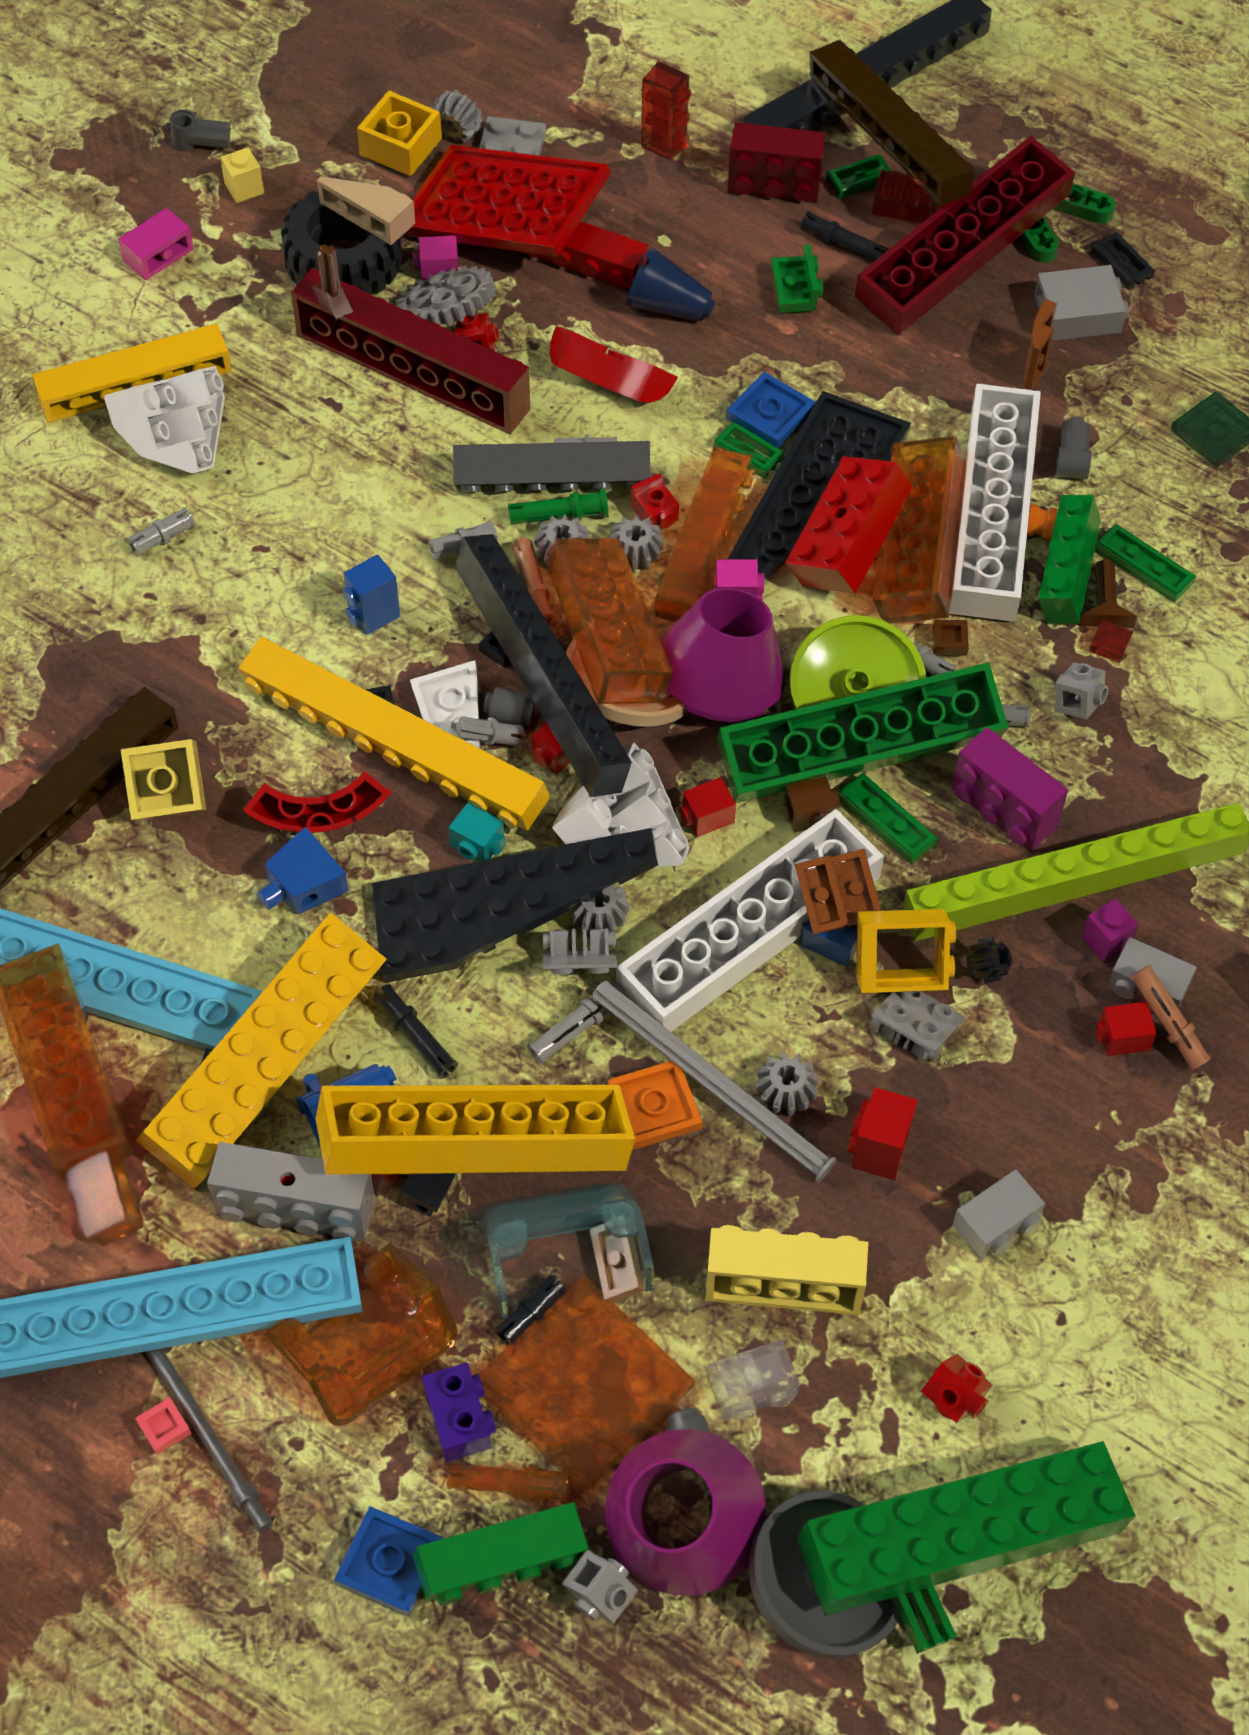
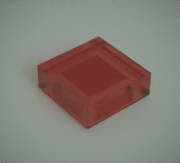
M1102 620L1090 644L1089 651L1120 663L1134 631Z

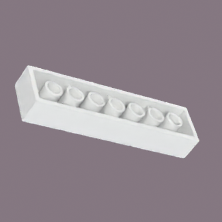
M976 384L968 437L949 606L950 614L1016 621L1022 590L1041 391Z
M835 809L616 967V982L624 990L627 998L672 1032L800 937L802 923L809 921L794 864L828 855L833 857L865 849L872 878L875 882L881 876L884 855Z

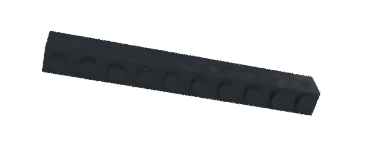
M950 0L861 50L856 55L865 64H868L872 71L882 80H885L890 88H894L905 79L918 74L926 67L941 61L947 55L962 49L968 43L988 33L992 9L982 0ZM810 79L744 116V123L816 131L847 113L813 79Z
M494 534L463 537L455 568L589 796L597 797L622 793L632 761Z

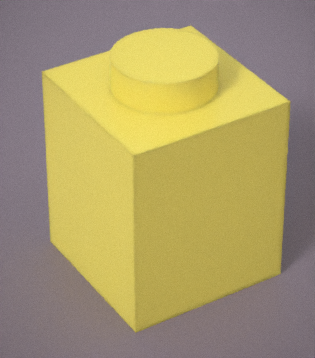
M249 147L220 157L224 183L236 203L264 194L261 167Z

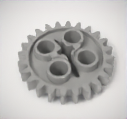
M463 266L459 270L452 267L449 272L441 270L434 276L428 275V279L425 281L418 280L417 286L407 287L408 292L400 294L401 298L396 300V306L409 310L425 320L438 323L440 326L443 324L452 326L453 322L457 320L464 321V317L467 315L474 316L475 310L485 309L484 304L491 303V297L496 295V287L490 271H485L484 267L477 269V266H473L467 269V266Z

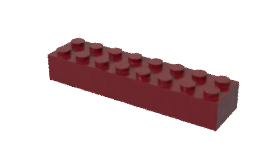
M1029 136L972 182V193L945 204L858 274L854 297L897 335H900L1070 195L1076 172L1034 137Z
M311 268L291 291L297 336L510 435L530 411L529 367L519 360L506 357L490 347L482 346L469 340L464 335H458L443 328L438 323L425 320L409 310L401 309L388 303L383 298H377L362 291L357 286L349 285L340 281V285L353 312L335 319L311 286L320 282L319 271Z

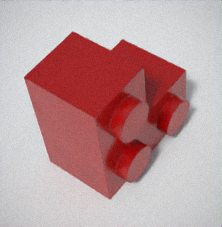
M874 1087L871 1100L863 1099L859 1115H856L852 1127L851 1140L847 1151L854 1154L851 1168L895 1181L918 1099Z

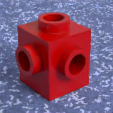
M487 312L475 313L474 316L467 315L464 317V321L457 320L454 333L464 335L471 341L495 350V345L499 342V331L495 323L491 324Z
M955 1354L939 1365L921 1392L935 1404L936 1410L942 1416L958 1423L969 1415L974 1419L980 1414L989 1402L985 1395L993 1384L985 1378L984 1372L978 1366L966 1362L959 1354Z

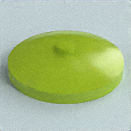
M843 616L820 625L803 640L797 649L790 668L789 694L795 710L926 678V670L915 645L897 627L870 616Z

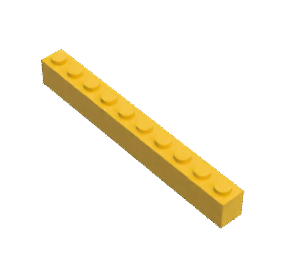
M262 636L238 667L245 680L244 685L251 692L257 695L264 693L270 696L272 701L281 708L288 709L291 707L297 710L300 716L308 722L315 724L318 721L324 724L333 735L339 738L346 736L354 740V743L363 751L371 753L373 750L381 754L383 759L390 765L397 768L402 765L409 769L417 779L425 783L430 780L438 784L440 789L447 795L454 798L459 795L486 812L488 810L497 815V818L510 828L518 826L528 831L550 799L545 782Z

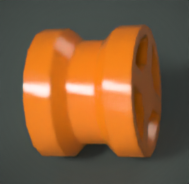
M1031 503L1027 536L1042 535L1045 540L1051 541L1057 508L1041 509L1038 504Z

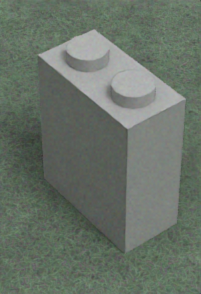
M1111 265L1038 273L1034 293L1038 309H1040L1045 299L1057 303L1052 325L1054 331L1051 341L1122 333L1124 320L1129 317L1128 302L1122 299L1121 282L1119 277H1115Z

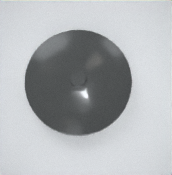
M810 1491L798 1494L784 1501L770 1512L759 1526L753 1538L748 1568L751 1590L756 1604L770 1627L784 1641L794 1648L815 1657L846 1659L862 1654L884 1640L898 1623L900 1615L892 1598L832 1615H824L797 1541V1536L808 1520L864 1506L863 1503L852 1497L832 1491Z

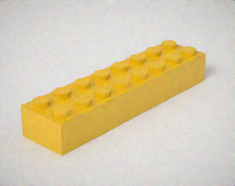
M330 912L147 1126L136 1142L195 1189L211 1171L219 1142L233 1144L387 959Z
M620 1085L322 1086L316 1114L325 1175L626 1171L635 1142V1136Z

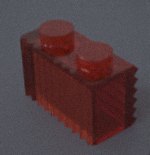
M880 170L873 198L872 214L923 223L934 214L936 202L907 173Z

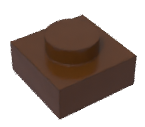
M934 619L932 626L933 654L967 656L969 649L967 620Z

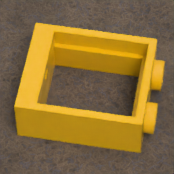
M945 909L857 912L856 980L861 993L949 990V977H954L955 960L954 956L950 955V943L956 942V926L954 921H950ZM935 928L934 968L876 970L877 929Z

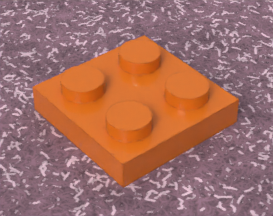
M672 1061L608 1079V1085H620L635 1136L632 1150L703 1129V1121L684 1072Z

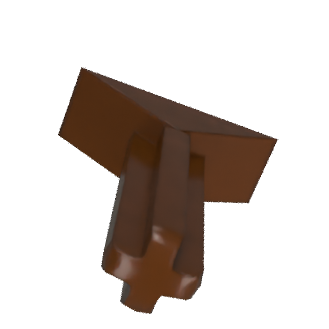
M324 244L319 247L320 251L317 253L320 282L311 286L335 319H338L353 311L340 285L336 249L333 246L327 247Z
M1103 558L1102 561H1097L1095 564L1097 606L1082 614L1079 626L1134 628L1137 616L1117 605L1115 563L1111 562L1109 558Z

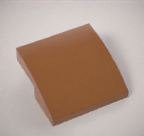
M1045 299L1042 303L1033 326L1024 371V389L1026 390L1034 388L1044 374L1054 331L1052 325L1057 303Z
M865 849L833 857L828 855L794 864L813 935L856 927L857 912L882 911Z

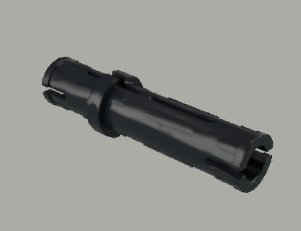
M809 211L806 212V217H803L800 224V230L823 239V243L829 246L834 244L871 262H875L889 250L887 247L840 227V223L837 221H827Z
M390 984L381 987L389 1000H386L377 990L372 1000L391 1019L390 1025L393 1029L403 1033L440 1079L449 1076L445 1067L441 1064L442 1062L453 1073L458 1066V1062L451 1057L417 1018L418 1013L411 1005L407 1006Z

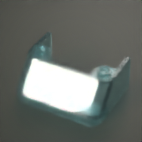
M620 1183L603 1184L493 1205L486 1211L483 1217V1227L501 1319L508 1317L507 1293L501 1260L512 1259L522 1254L527 1246V1240L587 1230L604 1224L606 1230L616 1237H634L645 1292L653 1290L654 1266L643 1216L639 1205L628 1187Z

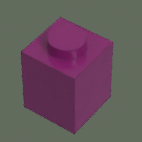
M1114 899L1088 915L1081 937L1102 962L1105 963L1123 951L1129 937L1135 938L1139 924L1117 899Z

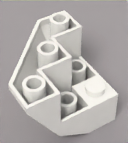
M216 366L199 369L161 381L134 386L104 396L113 428L139 456L190 473L214 468L225 400L223 380L217 372Z
M634 742L624 749L632 764L622 793L590 797L583 786L561 810L552 827L566 845L652 828L658 859V866L656 867L681 865L685 862L690 848L673 810L671 801L654 767L652 757L645 749H639Z

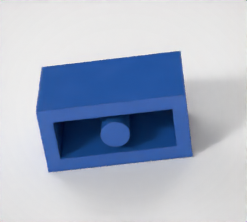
M378 554L343 573L345 588L342 591L348 606L345 609V613L353 626L358 625L367 636L400 617L396 576Z

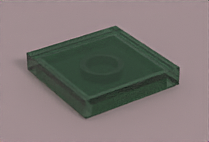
M1217 391L1173 421L1170 429L1216 468L1249 445V417Z

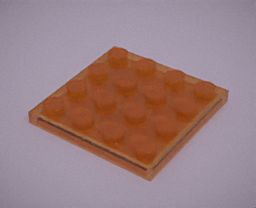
M586 1276L543 1314L544 1317L539 1322L536 1320L512 1344L478 1373L484 1389V1397L582 1494L695 1387V1380L610 1299L604 1300L603 1292Z

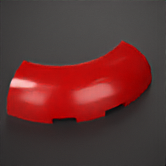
M556 326L553 331L549 355L554 365L631 399L645 403L659 401L670 392L678 378L657 366L628 355H623L609 349L606 354L608 347L571 330Z
M365 771L345 788L320 797H297L280 792L267 783H263L242 811L252 818L277 829L300 832L306 827L311 833L326 832L361 820L379 807L392 792Z

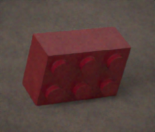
M735 122L730 145L727 193L817 203L826 133Z

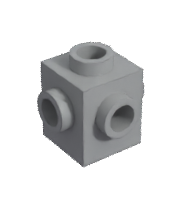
M1073 662L1064 674L1061 673L1057 679L1055 686V711L1087 720L1099 705L1104 704L1107 698L1108 686L1105 685V670L1091 667L1088 664Z
M587 1550L562 1583L578 1600L575 1606L581 1613L593 1621L599 1616L613 1624L638 1591L626 1578L629 1571L623 1565L612 1558H609L607 1561Z

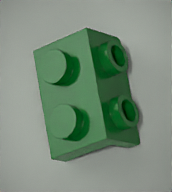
M804 244L802 256L771 258V272L779 313L816 311L817 300L823 296L822 279H817L816 276L818 274L817 255H812L811 245Z

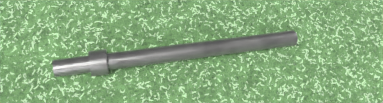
M163 1349L145 1351L232 1488L231 1496L239 1509H245L259 1533L268 1530L273 1525V1522L258 1500L260 1498L259 1492L251 1481L245 1480Z

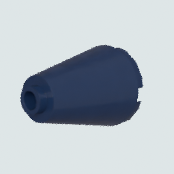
M650 247L645 255V258H647L645 265L640 266L628 293V300L625 305L631 308L698 322L701 321L702 317L709 318L716 302L711 299L713 293L660 251Z

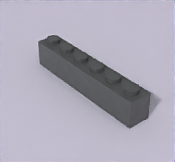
M650 441L453 445L454 486H461V492H481V486H494V492L513 491V485H526V491H545L546 485L559 484V490H579L578 484H591L593 490H600L602 488L611 489V483H624V489H631L632 485L651 477Z

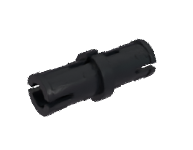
M549 1275L528 1298L522 1297L517 1302L518 1307L495 1328L496 1334L502 1341L507 1338L506 1344L513 1347L515 1342L534 1324L539 1325L544 1320V1314L562 1296L566 1295L567 1291L559 1280L554 1284L556 1280L554 1276Z

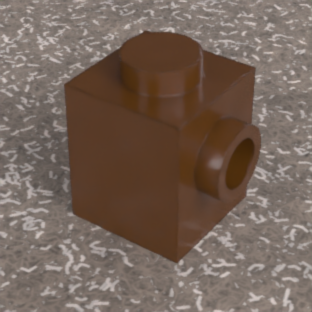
M826 776L786 785L784 806L794 833L807 830L833 810L840 808L837 790L830 788Z

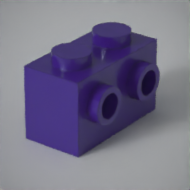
M466 1362L422 1376L424 1393L445 1462L491 1449L490 1434L496 1433V1428L490 1409L483 1411L479 1398L485 1396L479 1374L471 1375L468 1363Z

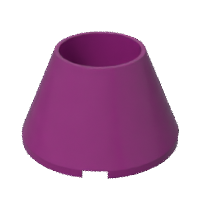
M716 588L705 593L657 641L651 657L652 675L660 690L668 698L673 695L676 699L686 704L685 710L707 719L738 722L758 718L765 714L766 709L774 704H778L785 688V671L772 613L765 602L759 597L737 588Z
M676 1429L648 1438L636 1446L623 1459L608 1488L605 1504V1522L608 1537L615 1554L623 1566L636 1579L648 1587L663 1593L696 1596L726 1586L748 1567L751 1544L759 1526L766 1518L767 1505L765 1492L755 1468L737 1447L709 1432L694 1429ZM679 1471L698 1472L706 1481L712 1495L713 1511L710 1523L705 1532L693 1543L682 1548L666 1549L654 1538L647 1523L646 1508L649 1496L654 1487L663 1478Z

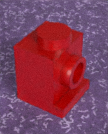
M660 473L631 486V507L641 521L650 518L652 525H659L660 529L668 528L679 521V503L663 483V477Z

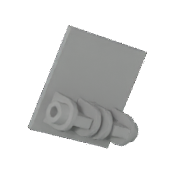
M608 928L590 929V950H587L586 929H583V950H576L575 929H572V950H569L568 930H550V933H543V948H550V951H543V969H551L552 974L558 975L571 974L574 968H588V973L593 974L608 973L610 968L617 967L616 951L609 950V946H616V933L608 932Z
M922 991L892 992L872 1013L871 1017L873 1020L871 1026L876 1028L875 1032L877 1034H881L891 1041L895 1038L894 1044L896 1045L902 1041L904 1036L907 1037L903 1049L907 1051L915 1042L911 1053L922 1058L925 1062L928 1059L935 1062L941 1052L940 1047L964 1021L965 1016L956 1012L951 1006L935 1000Z

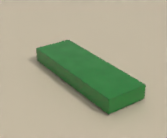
M1116 523L1096 542L1095 550L1109 558V560L1174 603L1195 582L1196 576Z
M861 773L838 792L839 800L911 865L937 844L938 838L864 773Z

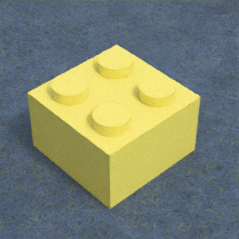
M188 739L121 749L131 820H144L206 810L197 743L195 740Z

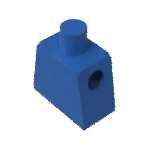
M305 827L266 862L265 869L270 884L258 891L257 896L267 910L285 901L294 913L301 914L349 890L346 872Z

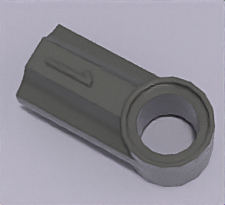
M177 110L170 116L171 143L174 148L181 151L192 150L197 145L229 148L231 122L198 119L189 110Z
M1071 417L1069 420L1062 422L1060 447H1058L1055 464V476L1086 480L1089 477L1092 451L1088 450L1090 424L1086 423L1081 417Z

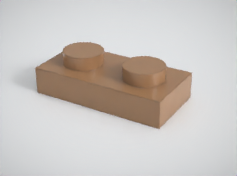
M622 1216L591 1228L590 1234L604 1300L612 1304L645 1291L630 1220Z

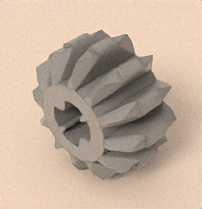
M446 90L435 101L432 109L440 111L441 131L445 133L446 138L450 136L456 142L459 140L467 142L481 127V122L483 121L481 114L483 111L476 107V101H471L467 94L461 95L458 90L453 92Z
M566 514L560 520L551 516L549 523L541 522L539 532H536L534 537L538 559L544 560L547 568L557 565L559 571L567 565L574 570L576 562H585L586 554L591 549V540H589L587 526L581 525L578 518L569 521Z
M635 515L631 521L623 517L620 524H613L611 534H609L607 539V547L609 548L612 561H619L621 569L632 566L634 572H636L638 566H643L648 570L651 562H658L664 548V539H662L659 525H652L650 518L641 521Z
M616 883L597 892L598 896L588 902L584 899L568 907V912L572 915L571 922L574 927L582 926V932L583 929H586V934L590 932V929L608 928V932H616V926L624 927L626 914L629 912V902L626 899L624 887L616 888Z
M785 1051L780 1054V1060L769 1056L766 1060V1066H760L758 1069L757 1077L759 1080L756 1082V1091L762 1094L761 1102L763 1106L774 1104L773 1111L775 1115L780 1112L781 1108H786L790 1117L794 1114L795 1107L805 1112L808 1109L809 1101H814L817 1097L818 1090L816 1086L819 1084V1076L812 1073L814 1068L812 1061L801 1064L802 1056L800 1053L795 1055L793 1059H788Z

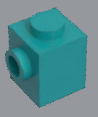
M469 802L448 827L450 846L458 850L464 858L470 861L476 860L481 862L490 860L493 855L497 856L500 854L506 843L504 822Z

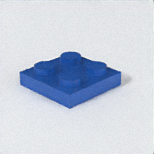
M763 372L726 410V419L731 422L734 421L779 448L807 419L816 402L770 374Z
M369 1506L335 1576V1585L410 1617L422 1591L413 1554L417 1546L444 1538Z

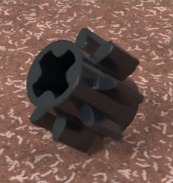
M991 936L978 939L977 944L970 945L971 950L967 954L966 963L968 970L975 978L983 977L985 984L1000 981L1001 976L1008 975L1007 970L1012 965V955L1009 948L1003 942L995 943L994 937Z

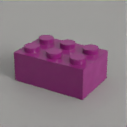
M988 727L959 752L951 789L962 802L969 803L977 809L987 822L996 824L1008 834L1015 844L1024 846L1030 852L1058 828L1068 793L1066 787Z

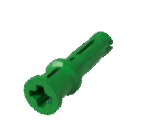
M605 488L600 489L596 493L579 494L576 491L570 494V497L508 504L511 525L550 520L551 516L558 519L562 518L564 514H566L567 518H578L579 521H581L582 517L602 515L603 518L609 517Z

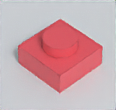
M170 1397L135 1418L156 1455L191 1435L188 1425Z

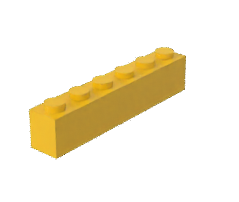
M216 323L32 374L46 421L50 423L107 407L104 399L105 395L134 386L173 378L216 366L217 372L220 375L232 372L227 346Z

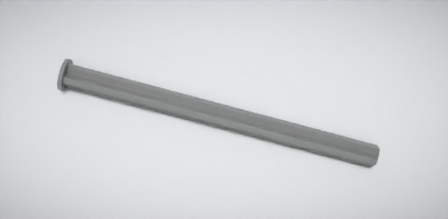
M603 981L597 986L592 995L594 1000L816 1176V1182L822 1181L837 1161L835 1157L831 1159L610 983Z

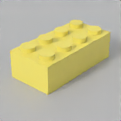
M733 1225L711 1228L705 1301L860 1315L866 1288L868 1242L859 1241L852 1236H840L836 1239L821 1238L819 1235L811 1232L787 1235L781 1234L774 1229H762L758 1232L743 1231L741 1228Z

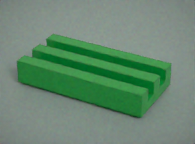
M881 154L829 170L826 173V180L828 183L832 182L831 187L834 191L837 190L839 199L893 182L894 178L893 171Z
M734 421L714 440V449L763 479L769 476L770 470L774 471L777 468L778 462L781 463L784 460L785 452ZM731 434L744 441V443L732 437ZM755 449H757V450H759L760 452L764 453L765 455L769 456L770 459L767 458V457H765L764 455L760 454V453L757 452Z
M934 1586L909 1593L912 1599L911 1604L917 1617H920L929 1640L925 1639L906 1595L892 1597L917 1654L948 1643L957 1637Z

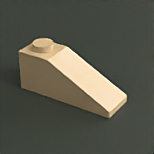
M322 176L317 180L321 204L390 245L415 224L414 201L391 187Z

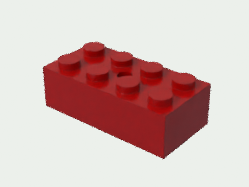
M842 457L785 562L803 587L856 594L913 488L897 462Z

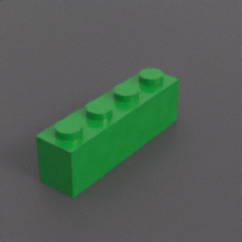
M1094 494L1061 495L1038 597L1046 624L1080 623L1101 523Z
M575 1502L419 1545L413 1557L426 1603L438 1600L439 1605L442 1606L461 1600L463 1592L477 1589L479 1594H485L500 1589L502 1587L501 1582L517 1577L518 1583H523L541 1576L540 1570L555 1566L557 1572L569 1570L575 1567L579 1559L589 1548Z

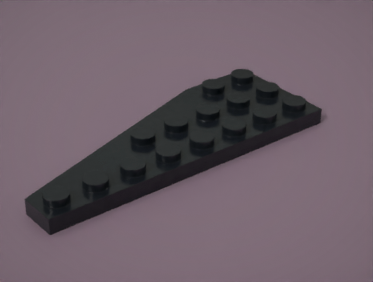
M822 391L728 559L757 560L758 573H764V581L785 564L842 457L894 462L910 432L911 423Z
M652 828L372 883L378 952L387 959L380 967L383 982H393L457 969L466 964V959L482 951L486 954L496 949L495 944L515 934L519 937L568 912V907L584 899L586 902L598 896L597 892L617 882L621 885L658 866Z

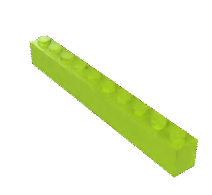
M1240 803L1223 806L913 888L906 891L903 910L945 909L950 921L955 922L956 930L968 928L1244 854L1249 844V821ZM909 928L914 941L935 936V928Z

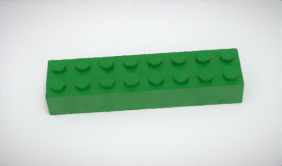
M987 662L722 727L719 730L717 740L735 803H740L785 792L786 785L824 776L829 781L962 748L970 743L986 727L1002 737L1009 727L990 663Z
M1104 1441L808 1520L797 1536V1541L825 1616L1116 1535L1121 1533L1136 1515Z

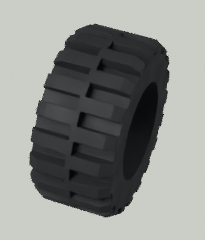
M312 191L306 194L304 200L300 198L284 218V223L281 227L285 267L287 268L288 276L291 281L296 283V286L311 268L319 271L317 253L320 251L319 247L338 239H353L362 242L350 249L336 250L340 281L357 286L366 293L372 294L375 292L379 294L386 288V284L389 285L395 279L396 273L400 270L402 263L401 237L392 245L386 243L321 204L318 192Z

